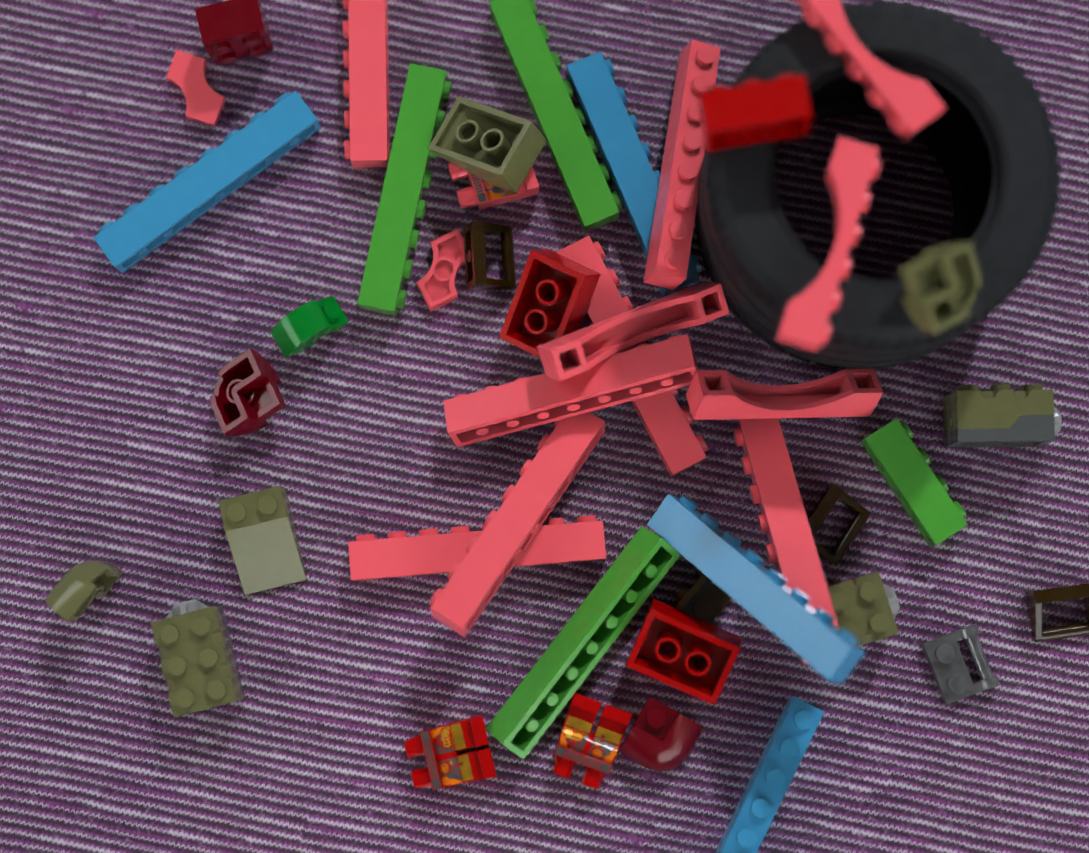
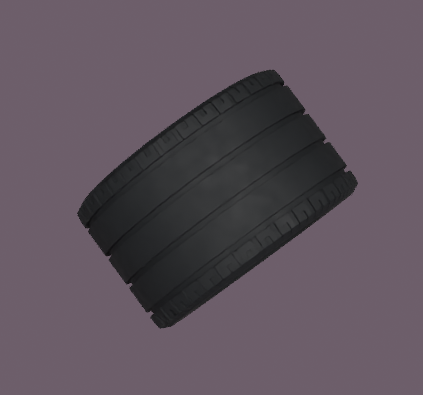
M877 0L868 5L866 1L855 5L851 3L842 6L849 27L858 41L873 57L904 75L925 80L946 106V109L936 120L914 136L933 153L948 179L954 204V224L950 242H972L980 270L982 288H977L975 301L970 308L972 313L964 320L935 335L929 334L914 324L904 309L900 298L907 294L902 279L875 280L848 274L846 279H840L837 291L842 292L839 307L836 312L831 311L827 324L832 325V331L827 345L821 344L816 352L776 341V334L785 306L790 300L804 292L817 279L826 263L813 254L800 241L787 222L779 203L775 184L776 151L786 140L726 148L712 153L705 152L699 179L698 203L695 216L697 225L695 227L698 247L702 249L701 256L707 274H711L712 282L721 283L728 308L738 320L741 318L745 322L743 325L758 338L760 336L765 338V343L781 353L787 351L790 353L789 356L808 364L813 361L816 362L815 365L836 370L839 367H842V370L850 368L882 369L894 367L895 364L901 365L920 359L921 356L941 348L995 310L1020 286L1043 252L1044 248L1042 247L1046 244L1054 224L1052 218L1056 215L1057 202L1060 191H1057V188L1060 186L1059 171L1061 162L1057 161L1059 150L1056 147V132L1051 131L1053 124L1051 118H1048L1046 104L1042 105L1040 102L1042 98L1040 93L1035 91L1032 79H1027L1024 76L1025 70L1021 66H1017L1012 54L1010 56L1004 53L1006 49L1000 44L997 46L991 36L987 35L985 37L980 34L982 30L977 27H970L967 21L963 19L961 21L955 20L954 15L949 13L947 15L942 14L941 10L933 8L931 11L926 9L927 6H913L909 2L897 5V1L882 3V1ZM805 19L788 27L785 33H780L763 46L762 51H759L742 69V73L738 75L731 86H740L741 82L750 79H760L761 82L775 80L776 76L784 73H795L796 76L805 74L812 111L811 124L823 119L844 115H863L886 121L888 119L881 108L876 109L872 106L866 97L867 91L859 81H853L844 68L845 63L838 54L833 55L827 49L823 41L824 36L816 27H810Z

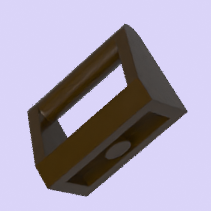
M471 222L463 228L466 290L516 289L513 228L487 222ZM485 235H501L503 280L487 278Z
M832 484L826 488L807 519L812 536L814 537L837 501L856 512V515L831 553L814 541L818 555L834 566H838L871 513Z
M1089 583L1025 592L1034 642L1089 635ZM1084 598L1087 616L1086 623L1042 628V603Z

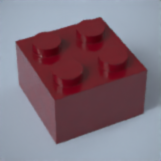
M228 0L195 8L203 45L214 63L230 64L237 61L239 57L247 55L250 57H260L265 55L267 51L274 49L267 17L259 0Z

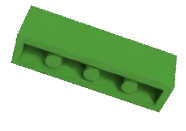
M896 418L861 440L860 443L929 547L936 546L966 527L968 524L964 518L967 515L962 506L957 501L953 502L947 494L949 488L944 479L939 474L935 476L929 467L931 461L922 448L917 449L911 440L913 433L908 425L903 421L900 423Z

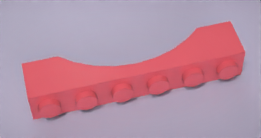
M790 0L792 2L796 1L803 10L802 15L807 24L812 28L816 27L824 36L823 41L827 49L833 55L838 54L845 63L844 68L853 81H859L867 91L866 97L872 106L876 109L881 108L888 117L887 123L896 135H902L908 141L936 120L946 109V106L925 80L895 71L868 52L849 27L841 6V0Z
M841 136L836 140L824 175L831 193L835 216V232L831 251L817 279L804 292L790 300L785 306L776 334V341L816 352L821 344L827 345L832 331V325L827 324L831 311H837L842 297V292L837 291L841 278H847L852 264V259L847 258L850 245H857L862 226L857 225L860 212L864 214L867 212L872 193H868L867 188L870 180H876L882 161L876 159L879 148Z
M702 281L539 345L537 349L546 377L562 381L591 369L607 357L630 346L670 332L702 325L730 313L721 283Z
M874 368L843 369L817 380L790 385H762L748 382L734 376L727 370H696L686 392L693 420L870 417L883 395V390Z

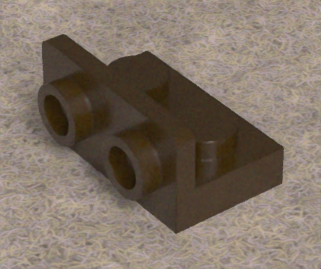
M697 569L695 574L699 577L692 586L686 583L675 596L678 602L674 607L711 624L731 600V597Z

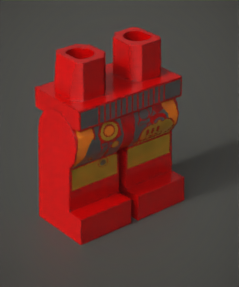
M574 693L554 751V755L557 756L554 761L553 773L569 779L574 764H581L586 766L581 784L598 789L605 774L609 775L633 714L604 704L593 733L591 730L602 702Z
M482 714L420 731V735L404 741L408 759L425 755L427 767L411 771L414 788L432 786L433 790L475 780L497 777L490 746L459 753L460 750L489 744Z

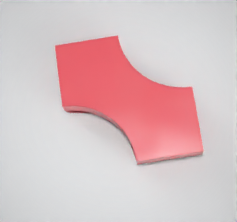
M176 49L166 78L183 91L187 104L186 118L216 128L226 98L216 93L209 86L206 78L207 61L205 58Z
M458 228L430 242L433 250L431 268L416 283L430 312L458 299L455 281L459 269L465 263L464 239Z

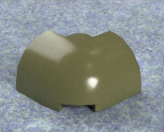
M956 241L928 248L919 252V258L899 267L907 294L900 299L913 323L922 331L935 335L959 323L972 313L970 308L975 301L977 288H982V282L972 242Z
M85 561L76 564L65 573L44 600L65 621L76 622L96 596L104 597L123 574V571L108 562Z

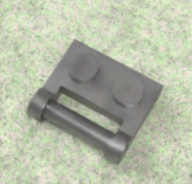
M976 624L921 644L944 704H950L1000 685L997 675L992 674L977 634H979V630ZM960 640H966L981 678L979 681L972 682L957 644Z

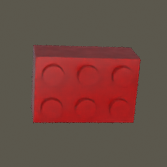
M784 73L776 76L775 80L761 82L760 79H750L741 82L740 86L726 88L724 85H716L705 89L703 93H699V118L705 152L712 153L726 148L808 136L812 111L805 74L796 76L795 73Z
M549 249L531 250L499 338L540 358L537 346L580 329L601 274Z
M653 599L630 650L626 666L715 705L740 652L742 637Z

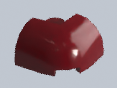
M248 349L227 363L217 373L219 378L214 387V394L210 396V401L224 435L240 436L258 431L268 425L266 419L286 407L277 386L281 383L278 375L269 362L253 349Z
M649 696L621 743L618 752L645 768L657 772L670 771L680 766L689 756L704 727Z

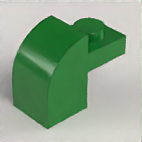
M330 296L318 302L315 299L293 310L281 319L270 333L287 358L309 349L321 336L343 328L349 320L334 296Z

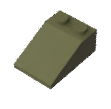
M458 96L429 145L428 150L492 185L517 193L543 148L546 139L530 120Z
M277 486L218 501L225 533L245 595L307 580L286 488Z

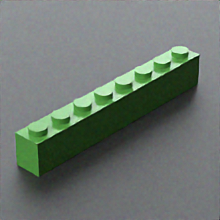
M490 1L489 10L539 129L546 139L545 143L583 232H589L618 220L619 209L622 208L621 201L617 192H611L606 181L610 180V176L605 164H599L594 153H597L598 149L593 136H586L583 129L586 121L580 107L574 108L571 101L574 93L568 79L562 80L559 70L562 69L560 59L556 51L551 53L547 42L550 41V37L545 25H539L535 15L538 14V9L535 1Z
M412 63L409 65L357 302L360 309L397 316L399 308L404 309L407 291L403 290L405 278H411L414 263L409 258L411 249H417L420 237V230H416L418 218H424L426 210V200H422L424 189H430L433 171L429 170L430 161L437 158V155L430 152L428 147L434 139L437 129L440 128L445 120L446 111H442L444 99L449 100L452 89V82L448 81L446 70Z
M641 526L486 727V730L502 745L524 760L681 554L660 536Z

